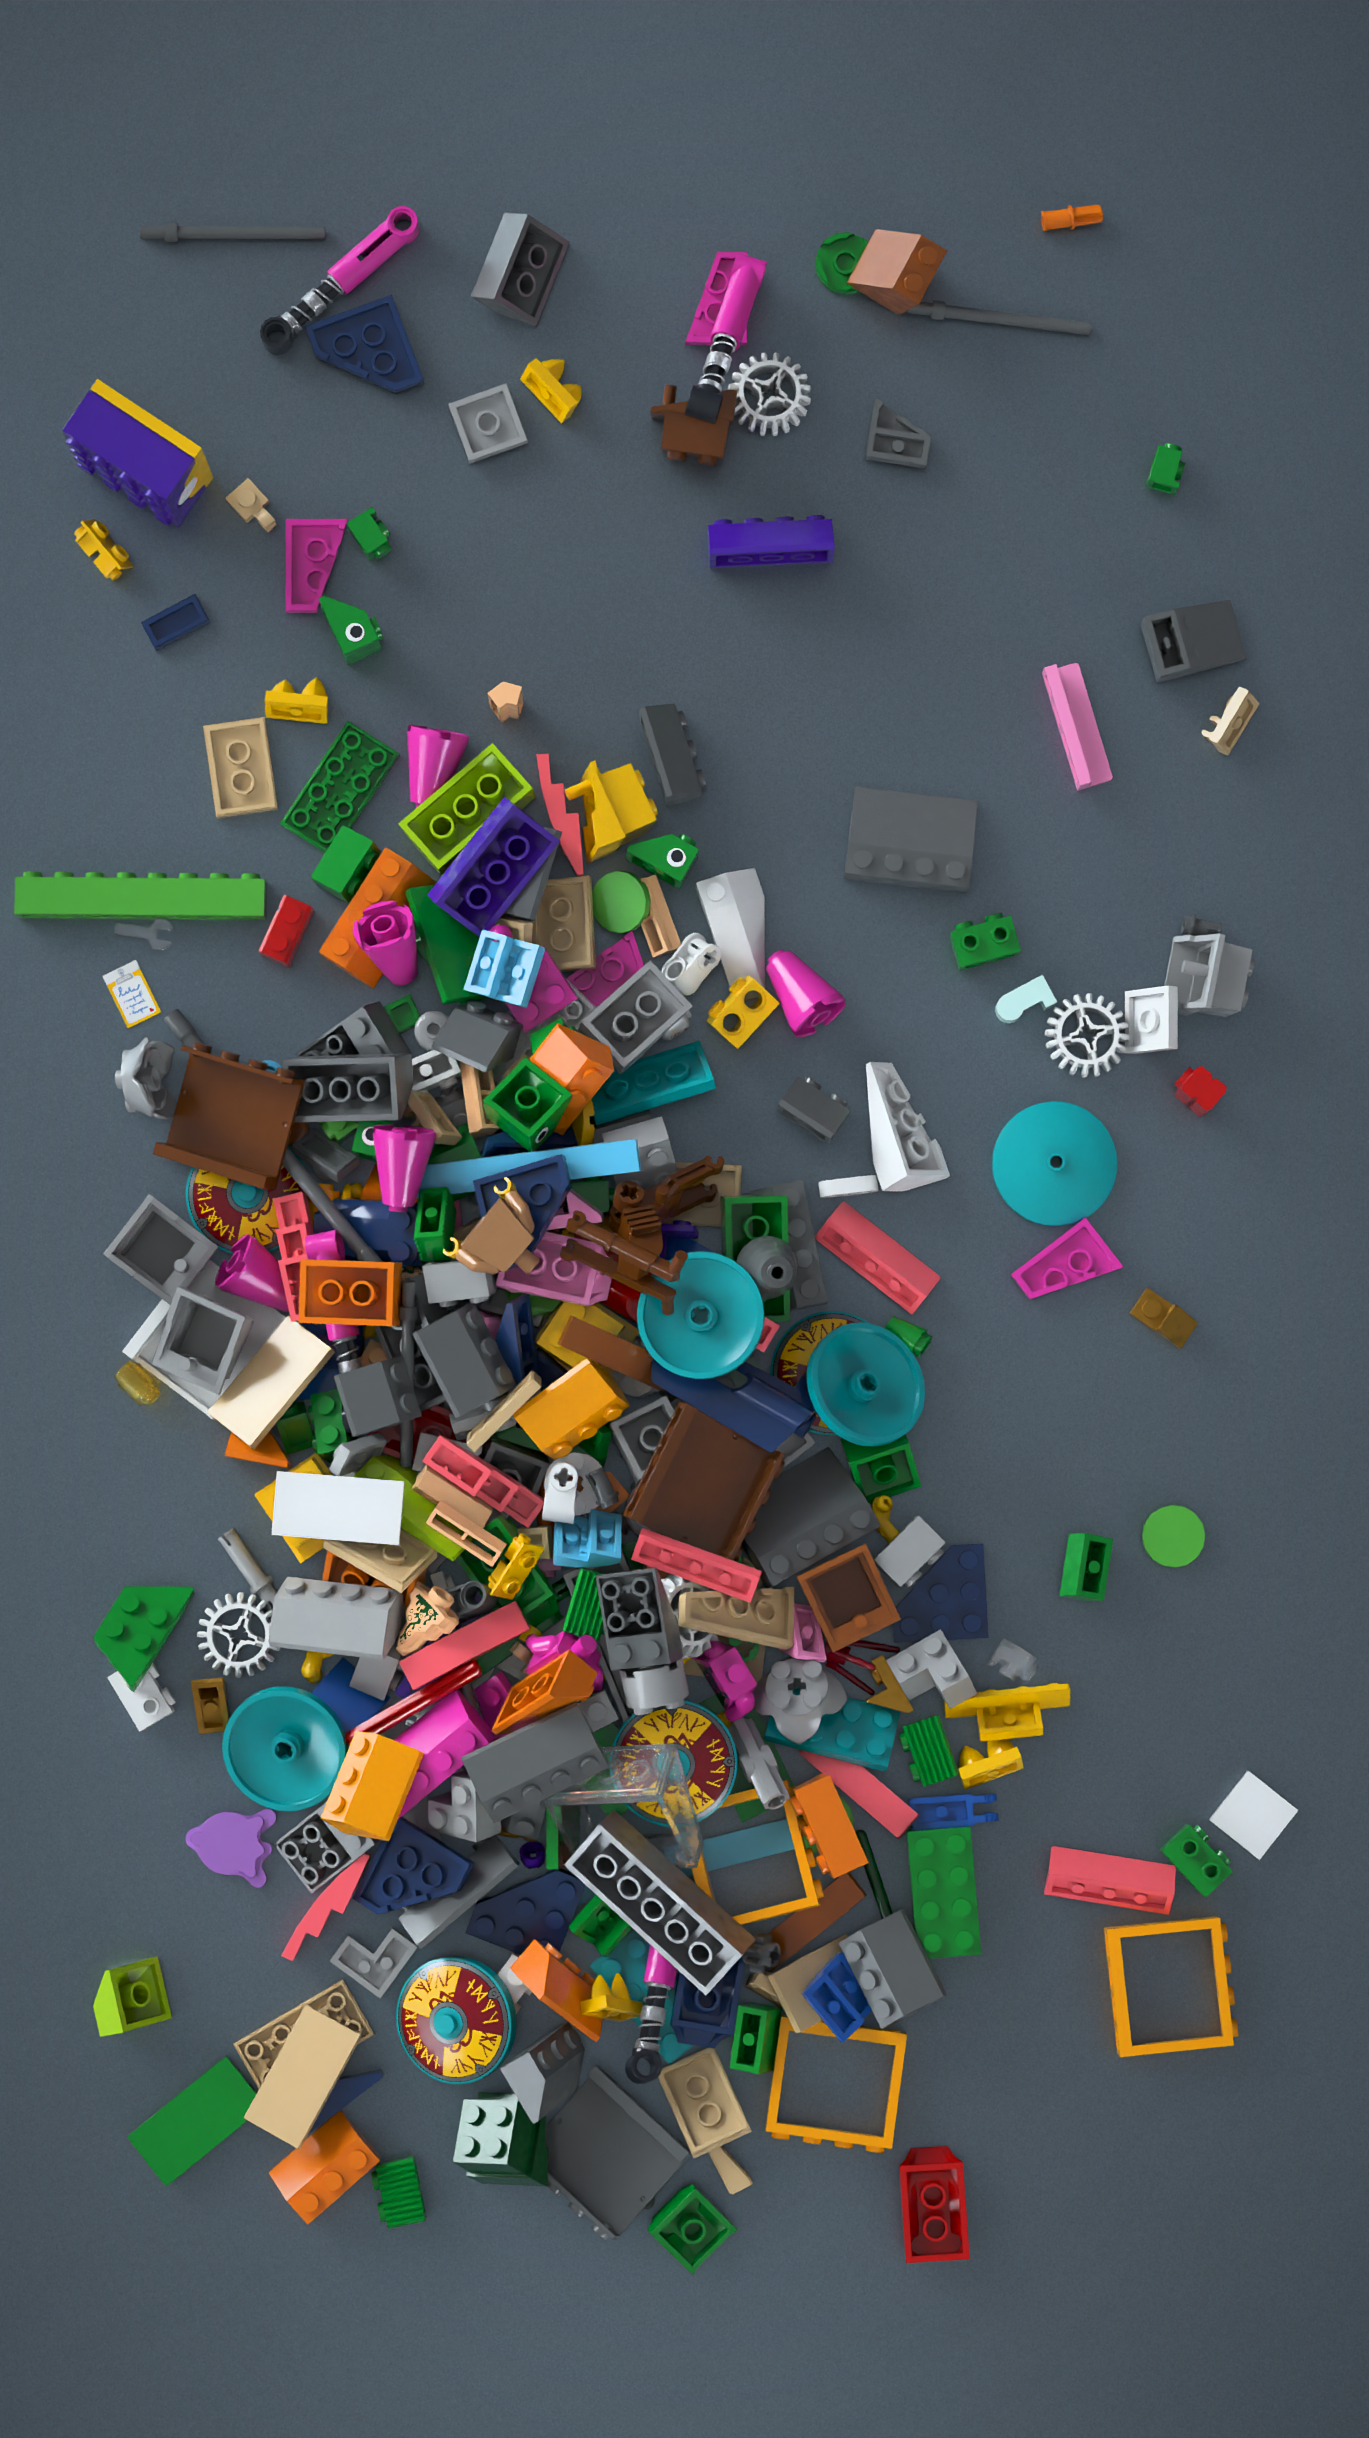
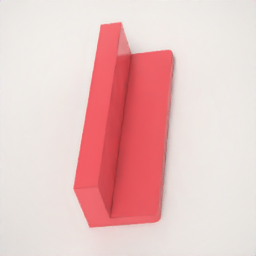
M845 1201L837 1207L815 1235V1239L911 1315L941 1279L936 1272Z
M642 1528L631 1560L749 1603L752 1601L762 1571L645 1528Z
M1052 1846L1044 1895L1169 1915L1175 1894L1176 1867L1174 1865Z

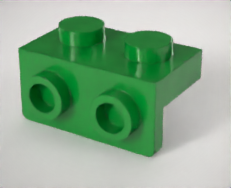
M596 1894L568 1926L574 1935L593 1944L604 1957H607L632 1928Z

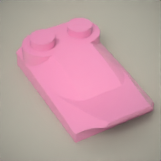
M545 1232L533 1253L540 1259L533 1270L527 1274L520 1267H515L507 1270L505 1273L498 1272L496 1287L503 1288L511 1293L522 1292L589 1307L596 1302L607 1300L612 1278L606 1275L603 1276L600 1272L576 1260L565 1261L560 1257L561 1248L563 1246L566 1247L568 1239H574L579 1244L608 1257L602 1246L586 1240Z

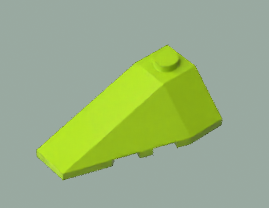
M391 1455L373 1456L353 1477L404 1481L401 1529L454 1561L465 1549L426 1524V1521L437 1505L412 1490L418 1471L412 1470V1466H400V1459ZM437 1514L435 1516L437 1520L461 1536L465 1533ZM468 1535L466 1539L472 1542L473 1537Z

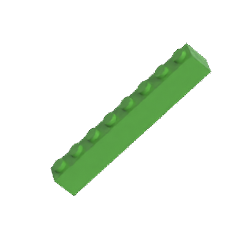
M29 871L23 872V877H15L14 914L18 918L267 920V882L265 879H260L259 874L254 873L241 874V878H229V874L212 873L210 878H198L196 873H180L179 878H167L166 873H148V878H135V873L130 872L117 873V877H104V873L87 872L86 877H73L71 872H55L54 877H42L41 872Z

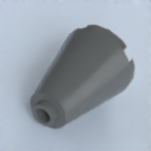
M772 1236L754 1238L743 1246L737 1256L736 1263L742 1266L753 1278L760 1290L762 1299H773L785 1294L791 1289L797 1279L799 1269L797 1256L792 1247L782 1239ZM776 1267L775 1272L771 1275L772 1269Z

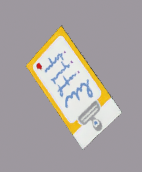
M136 960L102 976L127 1028L161 1013Z

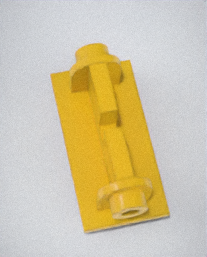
M95 519L80 522L83 526L74 532V535L77 537L75 541L89 557H92L99 551L100 555L93 562L107 579L111 578L112 581H115L122 575L121 569L134 567L128 559L129 554L119 544H115L109 536L108 528L102 522Z
M520 1533L518 1537H514L504 1554L510 1560L509 1564L504 1560H500L488 1578L490 1581L488 1587L491 1589L490 1595L512 1600L532 1568L536 1565L545 1548L529 1544L531 1539L525 1534Z

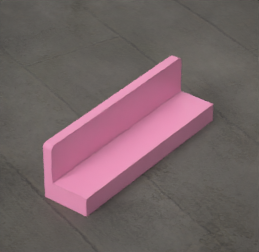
M1073 663L1057 668V664L1044 667L1042 675L1077 791L1111 781L1113 776L1079 664Z

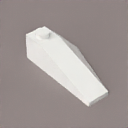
M755 868L727 872L696 882V890L714 943L721 950L720 961L729 987L738 978L742 977L744 979L749 975L765 989V897ZM755 990L749 991L744 997V1002L758 998L757 992Z
M869 1062L866 1064L873 1164L882 1191H907L948 1178L950 1174L941 1147L936 1139L930 1140L922 1126L926 1123L922 1114L916 1115L909 1104L910 1094L893 1064L885 1062Z

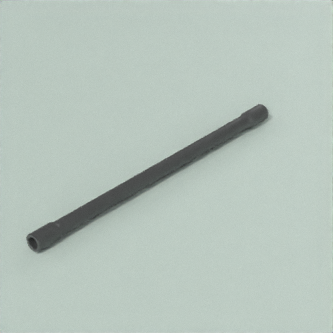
M179 1009L173 1010L164 1018V1022L186 1046H193L194 1042L203 1043L196 1034L195 1029ZM287 1146L283 1161L284 1168L335 1230H339L343 1241L356 1255L357 1260L383 1262L375 1251L360 1237Z

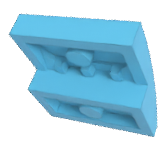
M482 930L464 990L527 1008L545 948L505 935Z
M591 1509L588 1518L574 1516L573 1524L554 1522L553 1565L589 1568L620 1563L622 1515Z

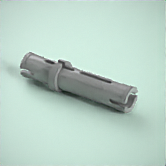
M235 1528L224 1533V1536L222 1535L218 1538V1541L223 1545L250 1584L251 1593L256 1594L261 1601L264 1600L266 1602L265 1608L268 1611H273L274 1597L277 1594V1590L272 1584L274 1580L271 1576H266L237 1534Z

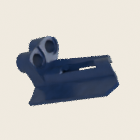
M656 1360L652 1361L651 1382L771 1454L793 1433L804 1438L817 1416L808 1393L807 1371H805L794 1387L744 1362L735 1370L746 1376L747 1382L741 1387L729 1388L714 1378L691 1379L679 1376L664 1368Z

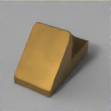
M1148 1287L1129 1313L1179 1349L1183 1347L1198 1325V1322L1177 1304L1172 1305Z
M880 1655L871 1660V1663L875 1665V1670H869L878 1686L884 1684L886 1688L864 1701L906 1713L912 1712L914 1709L884 1656Z
M223 1677L191 1680L199 1734L224 1732L230 1718L227 1703V1682Z

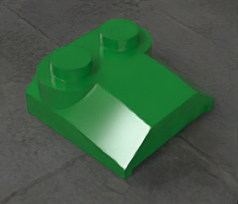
M692 2184L680 2189L654 2215L647 2230L693 2275L696 2272L695 2270L738 2229L704 2196L699 2188Z

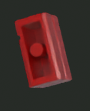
M283 895L278 906L280 910L276 911L259 948V953L269 960L290 968L315 911L312 906Z
M1203 1066L1197 1067L1195 1070L1188 1067L1174 1083L1178 1087L1175 1097L1185 1105L1189 1104V1109L1199 1117L1205 1116L1225 1094L1227 1089L1217 1078L1212 1079V1074Z

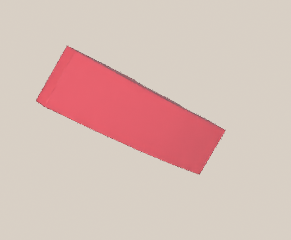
M549 753L536 754L541 791L550 824L553 829L562 831L559 845L576 877L584 876L579 813L566 814L564 783L551 784Z
M305 1192L273 1198L279 1223V1229H276L282 1257V1260H278L291 1322L299 1320L301 1259H308L305 1237L314 1234L308 1198Z
M439 1435L422 1460V1462L472 1496H478L501 1513L504 1511L527 1528L530 1527L544 1506V1498L442 1435Z
M514 1601L399 1661V1664L412 1689L417 1690L470 1660L478 1659L531 1628L517 1601Z
M803 1750L799 1752L802 1757L821 1773L830 1775L832 1782L898 1839L904 1835L920 1816L863 1766Z
M365 1852L340 1873L316 1899L295 1929L281 1955L282 1957L293 1961L307 1933L318 1938L332 1909L342 1914L346 1911L372 1854Z

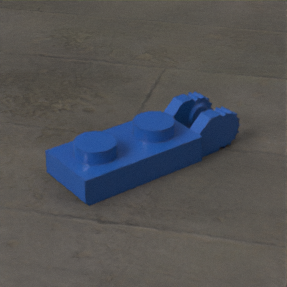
M968 1793L908 1798L909 1806L920 1815L911 1825V1830L973 1826L974 1823L999 1821L998 1813L973 1814V1803H993L997 1801V1794L972 1795Z

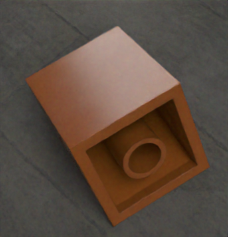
M876 229L846 284L899 315L919 305L947 250L920 234Z

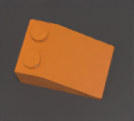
M301 1259L298 1323L400 1326L399 1305H401L402 1262Z

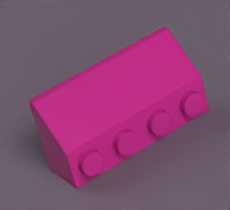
M459 1689L445 1696L394 1739V1741L424 1753L399 1818L464 1764L461 1757L489 1744L497 1737Z

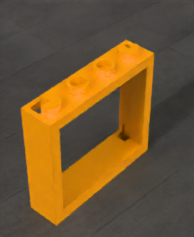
M788 1780L783 1781L789 1797H794L791 1789L796 1786L791 1787ZM755 1789L728 1795L727 1799L718 1809L759 1799V1796ZM790 1799L784 1803V1809L807 1897L733 1916L732 1918L741 1926L821 1905L819 1898L824 1897L820 1878L814 1880L811 1867L816 1866L815 1856L812 1847L806 1849L803 1837L805 1836L803 1828L807 1825L803 1817L798 1818ZM696 1823L681 1826L695 1884L715 1901Z
M1212 1916L1104 1928L1117 2054L1120 2057L1234 2046L1233 2038L1238 2037V2025L1236 2018H1231L1230 2006L1235 2005L1233 1987H1228L1226 1974H1231V1961L1229 1954L1224 1955L1223 1942H1228L1226 1923H1221L1219 1917ZM1210 1929L1222 2036L1132 2045L1120 1938Z
M781 2014L765 2130L771 2132V2137L776 2139L790 2140V2135L803 2136L802 2141L811 2144H821L822 2139L834 2141V2146L852 2149L853 2144L866 2145V2151L884 2153L885 2148L892 2149L907 2040L906 2031L861 2025L847 2038L895 2045L883 2136L777 2122L789 2031H794L788 2016ZM823 2020L802 2031V2033L836 2037Z

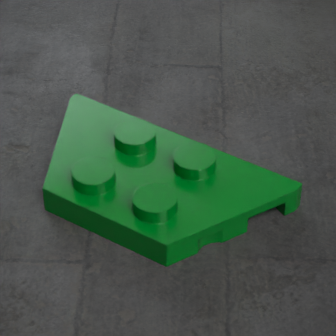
M125 1586L93 1636L96 1646L102 1654L107 1656L109 1663L116 1672H119L131 1691L135 1692L194 1597V1588Z

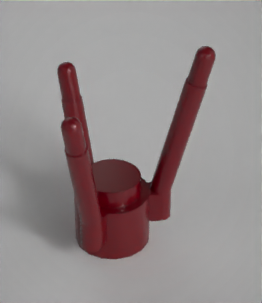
M863 1640L849 1644L850 1646L885 1652H900V1648L896 1646ZM826 1641L824 1646L826 1667L837 1671L869 1695H874L875 1692L872 1688L839 1664L845 1665L847 1660L869 1670H875V1665L849 1654L851 1648L848 1646L832 1653Z

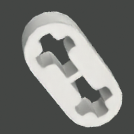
M877 1175L818 1182L820 1198L859 1195L879 1191Z

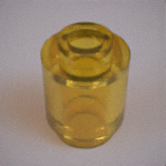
M132 1360L124 1364L114 1377L119 1382L118 1387L139 1406L145 1403L148 1406L151 1405L161 1394L159 1390L161 1383L140 1363L135 1364Z

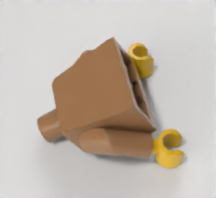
M505 1177L504 1179L508 1183L507 1189L500 1191L494 1186V1191L500 1198L466 1238L460 1241L451 1237L450 1240L455 1243V1249L452 1252L443 1249L445 1255L457 1259L471 1271L495 1274L501 1270L505 1273L515 1263L524 1272L529 1274L540 1261L538 1257L527 1249L534 1239L532 1232L535 1227L529 1206L517 1192L515 1184Z

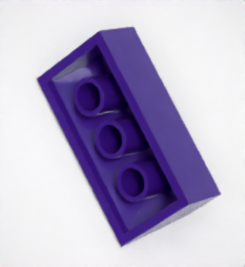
M823 515L807 516L806 520L794 521V517L790 516L778 517L775 519L776 522H763L762 518H749L745 520V523L732 524V520L728 519L716 520L714 525H708L709 567L722 568L833 562L835 543L832 519H825Z
M504 796L427 895L436 905L480 937L482 930L489 931L560 840Z

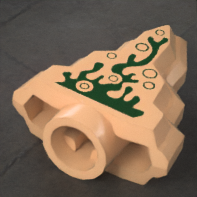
M418 1581L413 1592L409 1594L411 1602L405 1611L406 1623L399 1633L396 1650L402 1656L407 1657L419 1651L427 1640L436 1641L443 1633L450 1634L459 1624L458 1616L450 1608L454 1603V1598L443 1588L433 1586L430 1589Z

